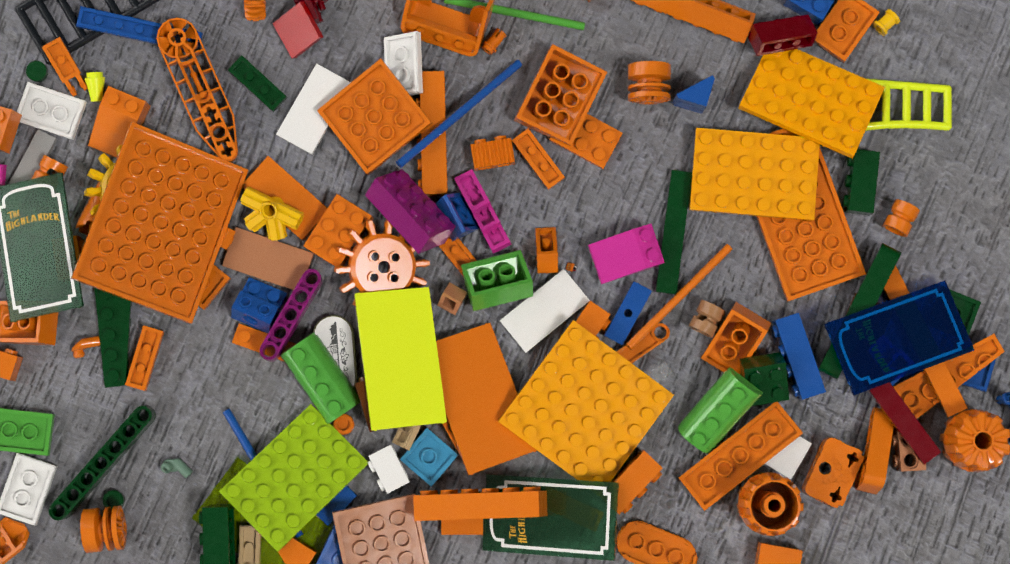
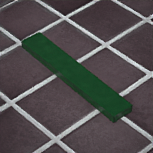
M671 170L661 253L665 263L659 265L655 291L658 293L677 294L692 172Z

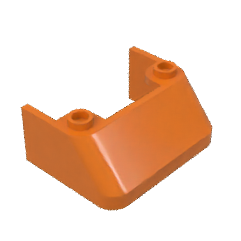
M406 0L401 30L403 33L421 32V41L472 57L480 49L495 0H489L486 7L482 5L474 6L470 15L433 3L432 0Z

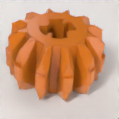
M244 0L245 18L253 21L264 20L266 18V0Z

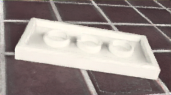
M316 63L276 135L313 155L329 127L317 110L351 82Z
M563 269L534 292L532 297H528L502 318L500 322L526 353L590 300Z

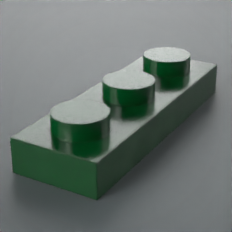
M242 55L228 69L236 79L273 113L287 99V96Z

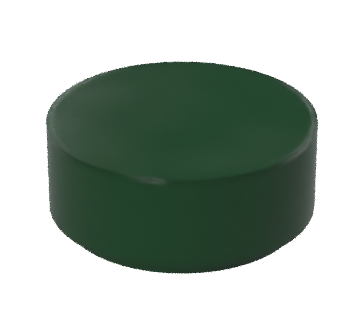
M32 61L26 68V74L32 81L42 82L48 76V68L40 61Z
M118 490L108 491L103 497L104 507H111L113 509V506L123 507L125 504V497Z

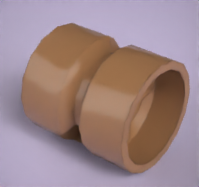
M701 300L696 310L698 315L693 316L689 327L705 336L713 338L718 328L716 323L721 322L725 311L710 302Z

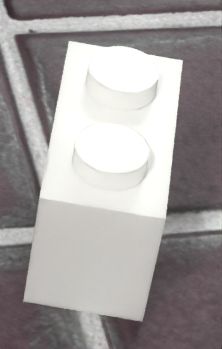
M389 445L369 456L370 461L367 463L373 473L377 472L380 478L377 480V483L382 492L386 490L388 494L411 482L393 445Z

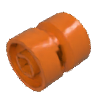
M44 155L39 163L40 170L34 172L31 181L37 184L50 185L55 193L60 183L58 179L64 176L68 167ZM49 169L53 170L52 175L47 174Z
M896 199L891 207L893 214L887 215L883 227L896 235L907 237L912 228L910 222L916 220L920 210L906 201Z

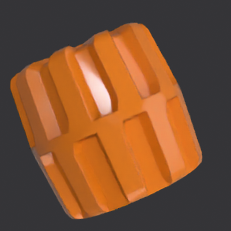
M970 409L959 412L944 423L946 429L944 433L940 434L939 441L943 442L944 446L942 453L946 459L954 463V466L968 472H983L997 468L1003 463L1002 458L1010 454V445L1008 444L1010 429L1003 427L1002 418L987 411Z
M764 472L748 478L743 487H740L738 503L736 505L743 522L752 531L761 535L778 536L785 534L787 530L799 523L798 517L800 512L804 510V503L801 502L800 490L790 479L779 473ZM771 500H773V505L769 509L768 504Z

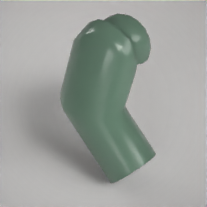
M180 458L167 459L161 464L162 472L179 471L185 479L193 473Z

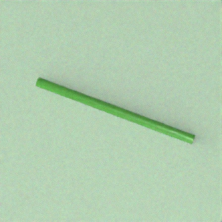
M444 0L446 4L471 9L476 5L486 7L488 4L473 0ZM494 5L492 13L583 31L585 27V22Z

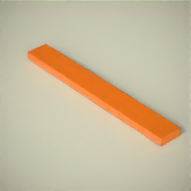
M895 265L883 289L891 305L912 298ZM914 300L894 307V312L919 361L922 362L941 355ZM943 358L922 365L947 417L968 409Z

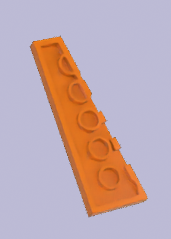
M992 334L945 359L944 362L957 387H959L1005 351L995 334ZM925 371L894 386V389L916 419L940 402Z

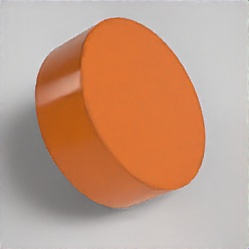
M348 414L341 415L333 422V427L341 435L351 433L355 426L353 418Z

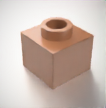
M449 282L437 306L456 315L468 292Z

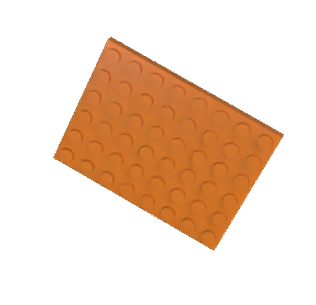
M131 122L71 279L192 324L248 169Z

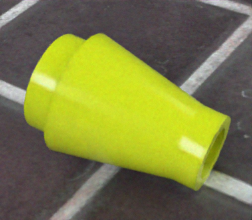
M103 72L86 73V78L84 79L91 102L102 101L105 84Z

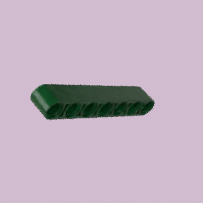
M882 243L818 369L819 371L835 379L839 378L846 364L839 345V331L846 328L844 322L873 311L902 252ZM869 317L848 324L849 330L842 332L841 341L847 358H849L859 338L858 334L856 335L855 328L856 330L861 328L863 330L865 326L862 327L864 325L862 322L864 320L867 321Z
M139 406L131 413L51 504L49 515L52 519L64 520L74 513L154 422L156 413L153 408ZM143 410L149 412V418L146 421L140 418V413ZM130 425L135 428V434L132 437H129L126 433V429ZM116 441L121 444V450L118 453L114 452L112 448L113 443ZM101 457L107 460V465L104 469L98 464ZM87 473L93 476V481L90 485L84 479ZM73 489H76L79 493L77 500L71 498V491ZM59 505H62L65 509L63 516L57 514V507Z

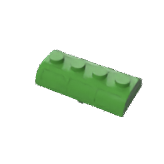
M312 333L280 355L327 424L360 403L358 393L319 336L315 333Z
M729 367L678 425V430L697 449L704 453H710L763 392Z

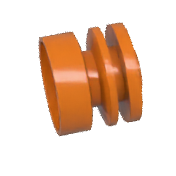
M639 61L628 64V80L637 82L628 86V91L632 92L628 94V101L643 105H654L671 101V94L668 93L671 90V86L662 83L671 79V64L662 61Z
M113 506V509L105 507L103 516L99 508L83 509L80 519L82 545L86 553L101 552L104 548V542L108 551H112L114 548L117 550L125 548L127 524L121 506Z

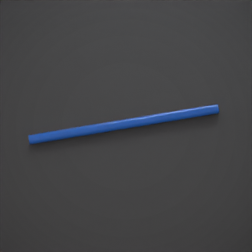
M519 60L512 63L396 161L397 165L402 168L522 67V63Z

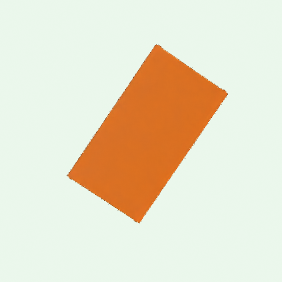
M485 323L484 325L437 340L446 418L468 476L536 452L535 448L498 422L518 393L491 323Z

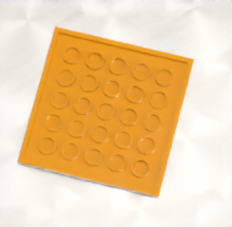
M572 320L498 422L583 485L607 487L673 398L674 394ZM590 489L598 496L603 493V490Z

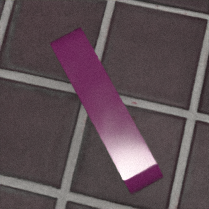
M308 269L303 273L260 347V354L266 361L274 362L280 357L321 287L322 277L317 270ZM310 275L318 276L315 284L307 283V278ZM301 292L307 294V299L304 302H298L296 299L297 295ZM294 310L297 312L296 318L291 321L287 320V312ZM280 328L286 330V335L282 339H278L275 336L276 331ZM269 346L275 347L276 352L272 357L265 355V350Z

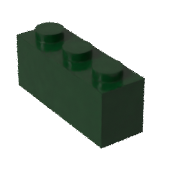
M857 149L853 159L847 158V166L850 167L849 174L845 177V187H848L847 195H844L842 206L845 207V213L868 216L874 213L880 152Z

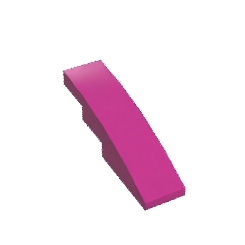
M471 169L455 177L454 180L492 253L494 254L512 245L473 170Z

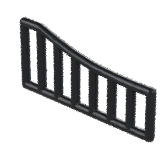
M26 0L15 7L16 13L48 65L52 64L42 49L45 43L25 12L32 6H37L55 38L61 37L70 53L104 34L96 31L86 34L84 29L76 27L77 17L67 0L57 1L79 36V39L71 44H68L46 7L44 1L49 0ZM81 0L84 7L95 9L90 0ZM105 0L112 13L133 17L160 1L144 0L139 3L138 0H129L132 8L121 13L114 0Z

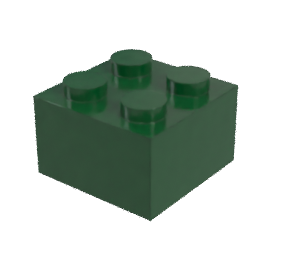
M781 352L739 359L741 376L763 392L752 406L789 400L786 362Z

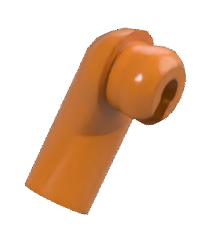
M99 336L79 340L72 347L73 357L82 358L85 355L84 350L86 348L100 346Z

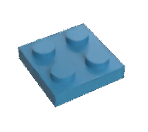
M426 428L412 444L410 451L407 450L400 460L432 487L457 458L458 454L431 430Z

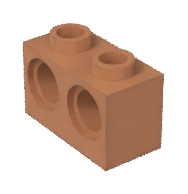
M893 430L894 434L892 435L891 444L893 447L895 446V455H893L892 460L896 470L900 472L926 470V464L923 465L909 445L903 443V437L898 430ZM908 454L913 458L910 466H907L904 462V458Z

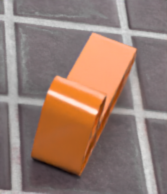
M873 407L871 411L863 465L857 474L855 490L871 494H877L885 484L894 425L881 408Z

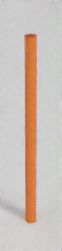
M726 244L626 343L627 347L632 350L733 250L732 247Z

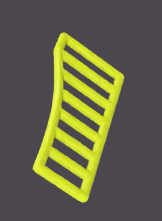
M868 79L885 88L882 93V121L869 122L866 131L903 128L951 130L952 88L950 85ZM890 89L902 90V120H890ZM911 90L923 91V121L911 120ZM931 92L943 93V122L931 121Z

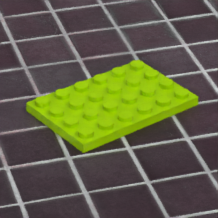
M310 404L234 476L219 493L279 552L368 466V461L330 423L327 424L323 416Z

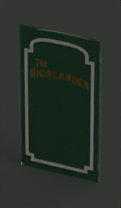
M63 173L0 186V257L10 322L84 307L81 284L71 279L77 259Z
M486 474V488H499V492H503V488L520 487V491H524L523 487H540L541 491H547L548 516L484 519L483 551L615 561L619 483Z

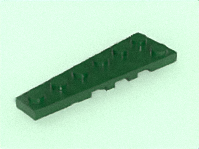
M94 288L105 388L126 386L132 302Z

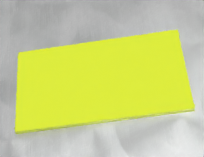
M429 287L355 293L371 431L446 423Z

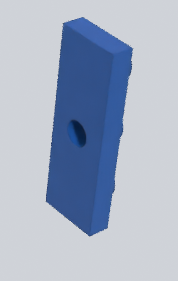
M634 281L604 336L623 345L652 291ZM630 310L631 317H626L624 311Z

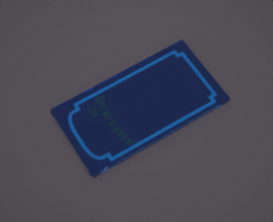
M946 281L824 324L853 396L974 351Z

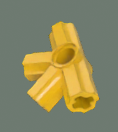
M247 187L242 194L241 204L254 210L244 218L245 225L254 233L266 225L268 239L271 241L287 237L285 225L297 230L303 221L304 212L285 204L280 197H270L251 187Z

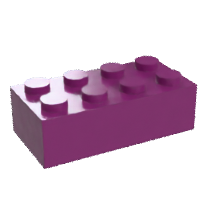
M403 169L375 178L365 194L418 254L445 244L456 227Z

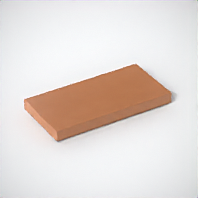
M236 227L234 230L236 231L234 240L229 245L222 264L223 267L294 290L303 273L310 268L314 253L276 240L271 241L267 237Z

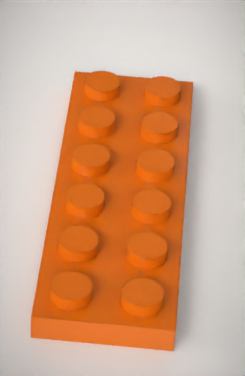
M774 402L678 479L705 511L801 436L803 432L778 402Z

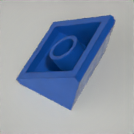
M712 75L676 94L672 101L673 105L702 114L709 100L715 80L714 76Z
M461 193L445 194L435 203L456 226L450 235L452 242L480 229Z

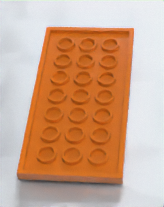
M780 129L772 133H769L778 135L799 136L786 129ZM819 146L814 220L756 216L787 302L866 275Z

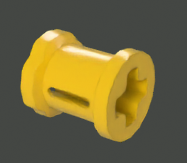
M887 9L885 15L878 21L875 20L872 24L880 35L885 36L892 26L900 23V19L895 12Z

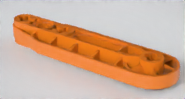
M168 19L158 29L156 39L192 124L198 135L219 158L233 162L238 157L235 116L198 32L193 24L186 19ZM188 24L189 28L184 32L182 29ZM176 35H179V37H181V38H180V40H181L180 43H177V42H176V40H175V36H176ZM188 38L196 39L195 43L188 42ZM200 42L202 49L196 51ZM205 53L211 68L202 71L196 56ZM165 55H166L167 57H169L170 59H175V60H173V61H171V62L168 63V61H167ZM192 55L193 58H191L190 60L181 62L182 59H187ZM176 64H179L184 75V79L176 82L170 68ZM196 64L206 86V91L201 86L197 73L193 71L192 65ZM189 67L191 78L199 94H195L184 68ZM213 71L219 87L210 90L204 75ZM184 83L188 84L193 96L186 101L178 86ZM221 90L227 106L218 108L213 93ZM195 101L201 116L193 120L187 104ZM227 109L232 114L233 126L230 127L226 126L221 112ZM209 110L216 112L214 117L217 123L213 124L211 118L207 116ZM204 120L210 135L203 137L195 123ZM217 128L225 130V135L222 138L214 136V131ZM233 129L235 142H233V139L229 133V131ZM212 139L216 150L210 145V143L207 140ZM224 142H226L230 150L233 149L229 157L226 154H222L225 152L222 145Z

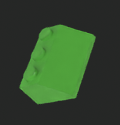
M521 250L461 265L468 298L473 311L533 296V281Z

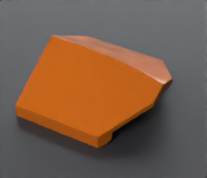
M8 517L0 521V564H5L23 550L30 535L25 524Z

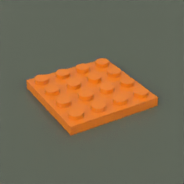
M381 58L317 110L367 175H370L432 124Z

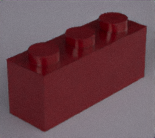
M808 14L796 15L790 18L757 22L752 25L748 39L756 55L761 56L811 47L818 32Z

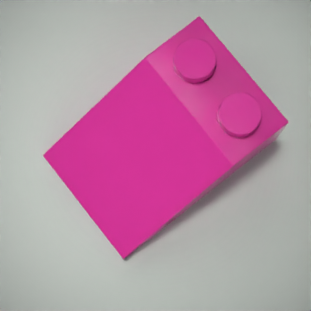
M652 224L631 229L588 245L601 284L652 269L665 263Z

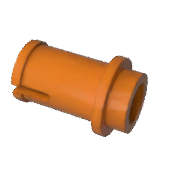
M496 28L490 38L483 42L482 49L489 55L496 53V48L507 37L502 30L499 32V28Z

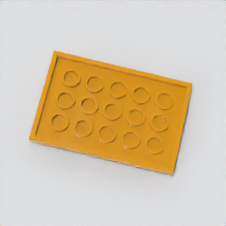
M794 49L762 56L738 109L853 159L885 87L801 50Z
M696 128L689 210L813 221L815 217L820 144L801 136Z

